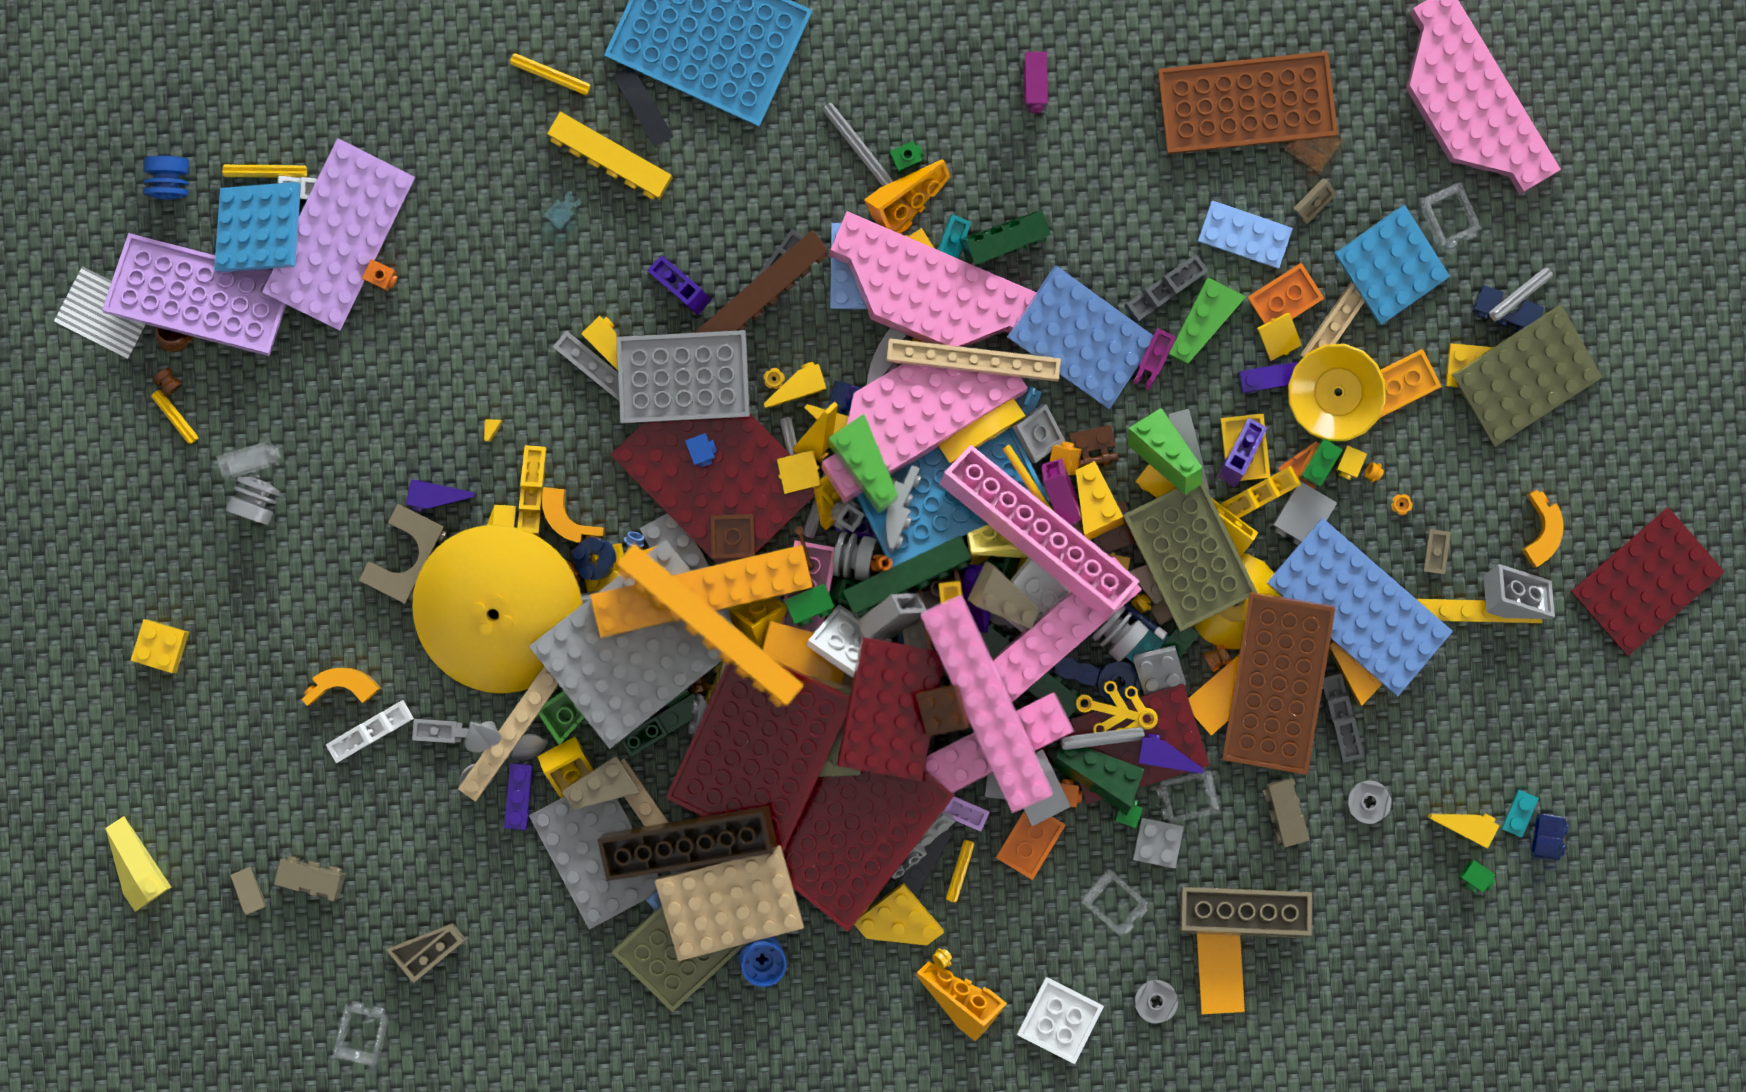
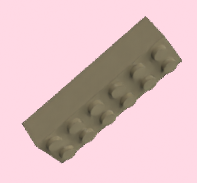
M1182 887L1180 890L1179 933L1309 938L1312 936V892Z

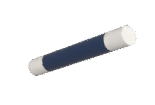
M1128 603L1124 605L1126 608L1124 610L1125 613L1131 612V617L1136 621L1139 620L1162 640L1168 635L1166 631Z

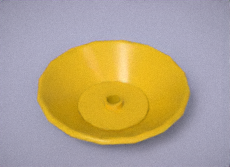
M1326 344L1308 352L1295 366L1288 383L1289 406L1296 421L1309 434L1321 439L1325 438L1328 441H1349L1365 434L1379 420L1386 402L1385 380L1378 364L1364 351L1347 344ZM1336 388H1340L1342 390L1341 396H1337L1335 394Z
M1243 553L1240 558L1257 593L1281 597L1266 584L1274 574L1268 565L1256 557ZM1249 598L1241 601L1238 605H1233L1193 625V627L1204 640L1222 649L1240 650Z

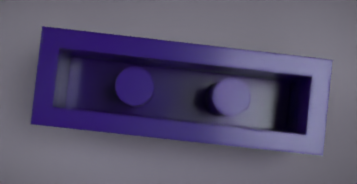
M510 763L504 828L528 829L534 765Z

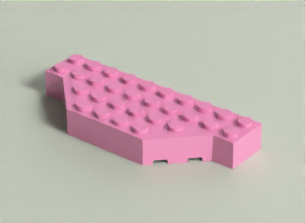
M1426 0L1414 7L1409 13L1418 26L1420 34L1406 90L1448 160L1452 163L1463 164L1472 168L1508 176L1519 195L1561 170L1458 0Z
M848 211L843 218L828 256L848 264L871 320L925 343L965 347L996 334L1010 333L1037 293Z
M902 364L854 393L847 425L862 414H865L891 476L939 447L938 445L995 408L1013 398L1017 400L1024 396L1028 387L1021 377ZM835 454L822 461V470L844 504L863 493Z

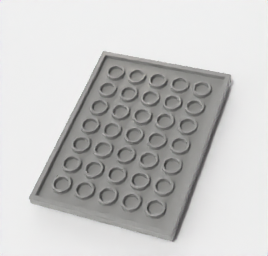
M667 540L647 554L671 575L690 571ZM618 576L598 593L634 585L635 583L629 578L626 581L621 576ZM591 599L529 646L609 749L721 662L718 658L719 653L715 649L710 651L701 644L703 639L697 634L694 637L684 629L686 625L680 620L678 623L673 621L600 639ZM722 610L716 611L720 616H722L726 621H728L732 626H734Z

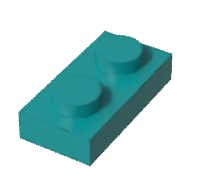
M950 214L937 250L958 259L962 250L959 239L967 236L972 222Z
M1148 630L1125 657L1134 664L1133 655L1159 649L1169 636L1162 640Z
M1517 790L1501 829L1522 838L1539 798Z

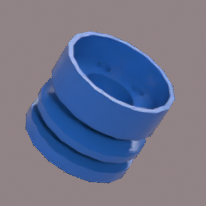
M175 156L144 157L143 172L153 175V178L143 180V184L153 187L144 188L143 195L162 200H175L189 196V190L179 188L189 186L188 181L179 179V176L189 174V159Z
M774 936L747 943L738 951L742 973L746 980L755 986H772L780 981L785 974L787 967L786 957L782 946ZM763 953L764 955H762V959H758V957H760V954Z

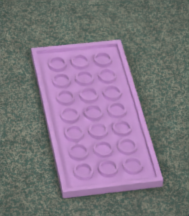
M337 138L299 215L295 267L274 268L262 293L340 331L365 281L362 279L370 260H375L415 177Z
M128 233L102 311L108 315L270 356L286 304L262 293L272 270L260 269L218 273L214 270L215 255Z

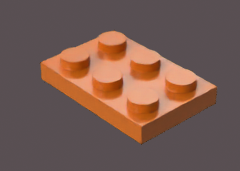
M1300 263L1248 296L1247 299L1262 323L1266 324L1272 318L1276 319L1286 313H1290L1293 319L1322 301L1324 297L1303 264Z
M1023 811L996 858L1033 880L1066 824L1054 817H1050L1032 826L1025 811Z

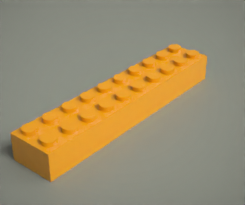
M633 544L616 564L618 569L616 573L626 581L628 578L635 583L633 587L643 595L645 592L652 597L650 601L659 609L662 606L669 611L667 615L673 621L678 623L680 620L685 624L684 629L694 637L697 634L703 639L701 642L703 646L710 651L715 649L719 653L718 658L727 665L729 663L733 664L736 667L735 672L743 679L746 677L753 681L752 686L760 693L765 691L769 694L770 697L768 699L777 707L780 705L783 707L787 706L802 688L803 684L638 546Z
M803 545L672 575L714 611L812 588ZM634 585L590 595L600 639L673 622V620L667 615L669 612L663 606L659 609L650 601L652 597L646 592L644 595L633 587Z

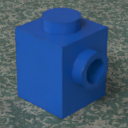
M706 433L685 441L695 466L700 465L703 468L713 464L712 459L716 458L714 453L718 451L714 441H709Z

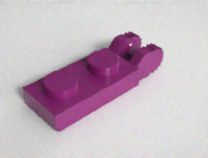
M1159 328L1156 329L1139 365L1140 369L1133 381L1134 384L1137 385L1140 382L1142 374L1146 370L1152 373L1145 385V389L1150 390L1156 376L1159 375L1176 340V336Z

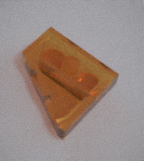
M1327 137L1290 141L1284 151L1317 174H1320L1343 140L1341 138Z

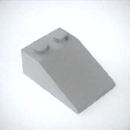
M1498 564L1484 575L1487 613L1503 618H1555L1551 580Z
M1043 749L1036 751L1035 754L1051 786L1052 796L1023 808L1032 826L1071 807Z

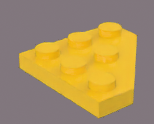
M904 882L868 908L855 924L866 939L928 945L944 933L943 928Z

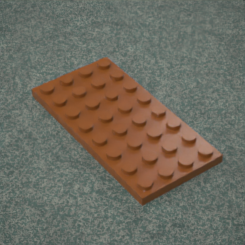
M1328 51L1158 69L1167 154L1338 136Z
M1250 592L1222 760L1308 775L1336 606Z

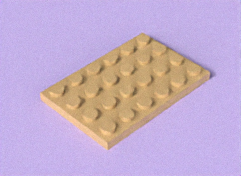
M781 845L772 854L708 864L655 878V884L678 961L804 928Z

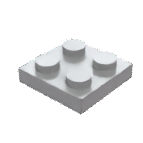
M1041 404L1012 426L1031 463H1037L1052 451L1053 445H1060L1065 441L1047 404Z
M1175 645L1133 655L1144 695L1179 684L1186 685Z
M1141 817L1133 860L1176 868L1184 826Z

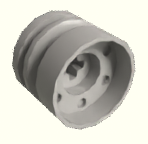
M238 476L236 481L245 484V487L243 489L234 486L233 489L242 495L241 498L230 497L226 511L269 525L274 512L265 507L266 503L277 504L278 501L269 498V495L271 493L280 496L281 491L262 480Z
M842 531L834 548L833 575L840 577L843 572V576L849 578L852 571L855 570V579L858 581H865L873 577L875 571L869 570L871 557L879 555L880 545L877 538L864 536L860 544H858L857 534L853 533L849 539V533Z
M1124 606L1100 625L1092 636L1096 641L1104 635L1105 638L1099 645L1103 647L1111 642L1113 645L1108 653L1118 662L1136 646L1149 630L1139 620L1129 625L1127 622L1131 618L1132 613L1129 612L1123 618L1120 616L1126 609Z

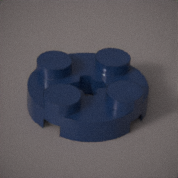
M590 537L581 541L573 551L574 563L582 578L601 580L612 573L613 565L616 563V552L612 544L607 540L599 537ZM592 554L599 556V559L596 560L597 564L592 562Z
M1113 661L1105 664L1099 671L1096 679L1098 694L1107 702L1115 704L1110 694L1104 691L1103 686L1106 681H1113L1120 677L1123 685L1118 686L1117 691L1124 703H1127L1126 701L1130 699L1125 696L1124 690L1128 686H1134L1139 691L1140 680L1138 674L1126 662ZM1109 683L1106 686L1107 691H1112L1114 689V685L1112 683ZM1129 689L1127 691L1128 696H1133L1135 690Z

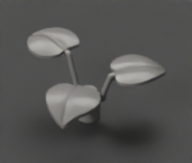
M486 721L482 724L471 722L465 738L466 749L471 752H484L487 748L490 749L491 746L497 745L501 741V734L497 731L496 724L492 721ZM524 734L512 750L511 756L519 761L530 760L538 756L545 749L548 739L535 734ZM475 764L468 766L462 772L459 785L462 784Z

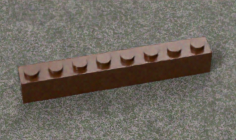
M811 230L694 333L744 330L747 327L745 323L750 318L756 320L763 313L762 308L766 304L772 306L780 299L778 294L782 290L788 292L796 285L794 280L798 276L804 278L811 272L810 266L814 262L820 264L827 258L826 252L829 248Z

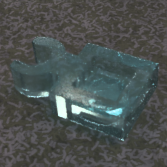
M572 191L566 193L563 203L557 199L544 214L559 230L573 217L574 213L571 211V208L578 207L581 204L580 198L576 202H570L569 198L573 195Z

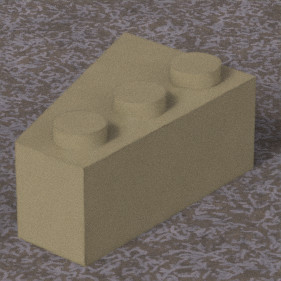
M451 923L386 950L414 983L462 944L466 938Z

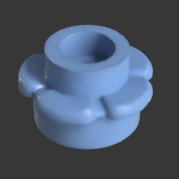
M628 532L627 537L624 538L628 548L633 544L639 548L644 546V536L638 532Z

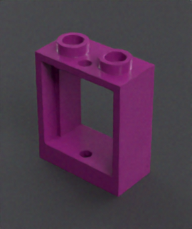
M1025 52L1024 110H1029V113L1033 114L1042 113V110H1046L1048 104L1047 52Z
M1060 458L1043 464V481L1055 513L1069 525L1077 523L1078 520H1081L1079 501L1063 459Z

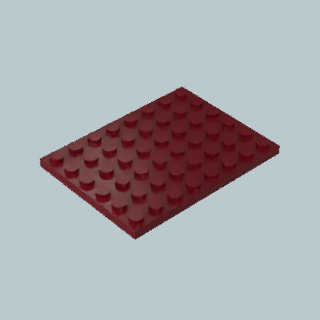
M751 414L750 417L644 422L611 454L711 558L710 515L754 514L756 554L815 496L813 487L787 494L784 493L782 480L779 478L780 471L777 459L791 455ZM706 433L708 440L714 441L718 452L714 453L716 458L712 459L713 464L701 468L700 465H694L685 441ZM745 558L713 559V561L719 565Z
M774 660L803 684L802 688L787 706L783 707L780 705L777 707L768 699L770 697L769 694L765 691L762 693L757 691L752 686L753 681L748 677L743 679L735 672L736 667L729 663L728 665L726 664L666 799L703 817L769 806L777 846L781 845L782 852L784 853L846 719L850 696Z
M925 770L922 781L861 771V775L818 777L783 853L793 888L847 932H850L948 806L955 794Z

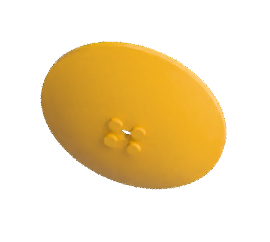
M484 525L459 532L445 540L434 550L418 574L414 587L412 608L418 637L425 651L442 671L461 684L476 690L490 693H513L529 689L544 668V665L529 646L583 603L577 580L571 568L550 544L538 536L519 528L504 525ZM490 609L497 610L499 618H490L488 611Z

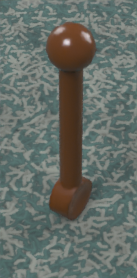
M798 526L795 529V533L799 536L801 545H803L808 570H812L814 563L810 560L805 544L804 530Z

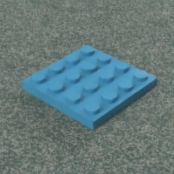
M289 182L220 188L214 270L219 273L295 267L301 184Z
M1405 205L1396 209L1334 253L1379 325L1391 319L1450 277Z

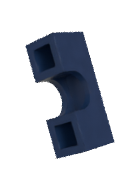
M1485 285L1481 286L1472 312H1475L1477 317L1488 320V318H1491L1489 316L1490 311L1501 303L1504 292ZM1523 300L1516 312L1507 313L1500 320H1497L1496 324L1503 327L1514 326L1518 332L1540 318L1544 307Z

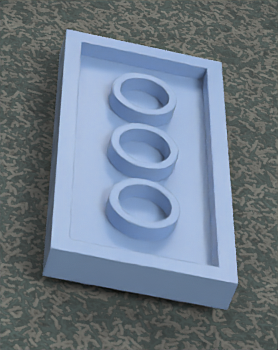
M1211 201L1197 242L1279 269L1293 228Z
M831 223V247L841 223ZM831 257L830 309L868 310L864 300H862L848 264Z

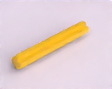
M514 53L510 59L511 65L576 92L587 95L590 91L591 86L589 83Z
M223 165L222 174L224 177L278 178V176L301 178L307 177L308 170L306 166Z

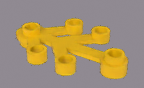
M1106 681L1103 688L1106 693L1110 694L1116 706L1093 701L1090 696L1085 694L1080 695L1076 699V707L1081 712L1095 710L1114 715L1102 723L1094 724V733H1097L1096 727L1098 725H1102L1104 728L1102 732H1106V730L1126 718L1135 721L1125 728L1119 727L1115 730L1137 727L1148 730L1152 729L1158 721L1156 712L1150 708H1145L1134 686L1126 687L1124 694L1128 699L1132 700L1137 712L1127 708L1117 691L1116 683L1113 681ZM1109 683L1114 685L1112 691H1107L1106 689ZM1129 689L1135 690L1133 696H1128L1127 691ZM1082 699H1086L1088 701V705L1086 707H1082L1080 705ZM1144 715H1150L1149 722L1143 721Z

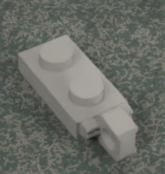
M414 719L412 740L456 743L461 742V738L467 736L469 729L462 728L463 723H457V721Z

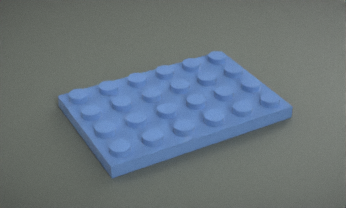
M1054 266L1007 338L1031 355L1060 358L1059 375L1101 405L1110 409L1141 363L1153 335L1058 266Z

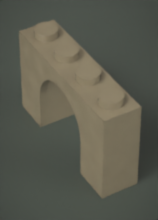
M397 504L388 523L414 537L419 548L418 559L411 569L402 573H393L368 561L359 581L408 604L409 601L413 602L414 587L422 566L434 552L438 543H443L447 533L444 532L446 527Z

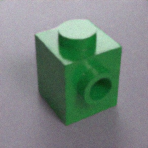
M914 141L890 151V156L898 173L921 164V157L924 156L920 145L915 146Z
M1133 800L1127 816L1117 808L1114 821L1136 828L1142 811V807L1138 806L1139 801Z
M1470 859L1459 875L1461 879L1467 882L1465 886L1474 893L1477 890L1483 893L1485 890L1489 891L1495 882L1493 879L1495 874Z

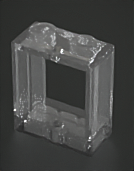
M1461 182L1427 196L1418 202L1439 248L1444 246L1446 249L1458 245L1457 240L1465 238L1466 241L1478 236L1476 232L1482 229ZM1457 194L1472 227L1445 239L1431 205Z
M263 442L216 456L222 477L228 479L279 465L278 460L281 459L278 447H274V444L269 442Z
M1204 770L1203 774L1191 773L1159 781V786H1156L1158 798H1162L1164 807H1161L1163 820L1167 819L1169 824L1220 813L1211 770ZM1202 778L1209 809L1173 816L1167 785Z
M1110 869L1104 872L1080 900L1120 936L1123 933L1127 935L1134 927L1132 922L1137 917L1142 918L1148 911L1146 906L1149 904ZM1112 879L1139 902L1119 927L1092 904Z
M355 1001L345 1005L333 1057L376 1066L379 1061L390 1013H386L385 1009L381 1007L365 1008L363 1003ZM351 1012L381 1019L373 1054L343 1047Z

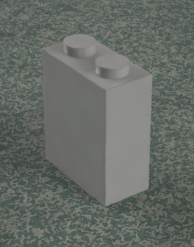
M1301 481V485L1293 489L1272 524L1276 528L1275 533L1284 538L1288 535L1294 539L1293 543L1297 546L1320 519L1323 518L1327 521L1337 504Z
M918 593L893 594L859 619L857 623L862 635L866 638L890 639L919 619L921 613L926 608Z

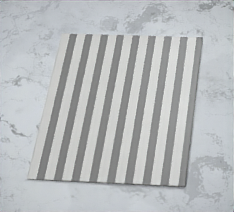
M82 266L54 321L128 359L146 324L103 313L102 309L112 281Z

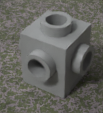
M841 500L840 503L837 502L833 506L830 518L835 520L833 525L842 531H845L847 528L854 532L862 523L865 514L859 511L861 506L849 500L848 503L844 504Z

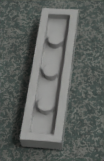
M566 330L553 348L619 401L618 372Z

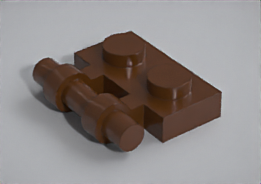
M1111 425L1069 434L1070 443H1073L1075 448L1082 449L1083 459L1079 460L1078 469L1094 461L1097 465L1104 464V466L1110 465V462L1118 461L1117 452L1109 454L1107 448L1115 446ZM1101 451V456L1089 457L1088 452Z

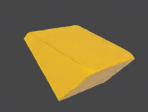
M485 420L484 440L486 442L492 441L503 423L502 420Z

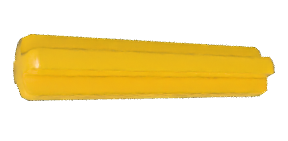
M161 390L155 391L151 395L152 399L188 444L194 443L198 439L196 433L170 400L163 395Z
M963 841L946 896V900L956 903L975 845L972 841Z

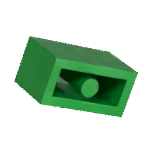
M1325 438L1322 439L1299 477L1317 488L1321 487L1343 449Z
M825 583L785 600L794 624L799 623L800 626L813 622L811 617L818 614L820 618L832 614L831 609L835 608Z

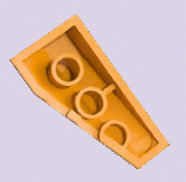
M941 159L879 188L864 200L870 215L878 225L902 234L911 226V220L918 211L921 213L925 209L923 205L927 200L935 196L951 176L945 161Z
M930 961L916 973L919 980L957 1027L974 1041L990 1027L1007 1004L991 990L985 987L980 989L972 985V981L966 978L963 981L953 976L951 971L945 968L941 969Z

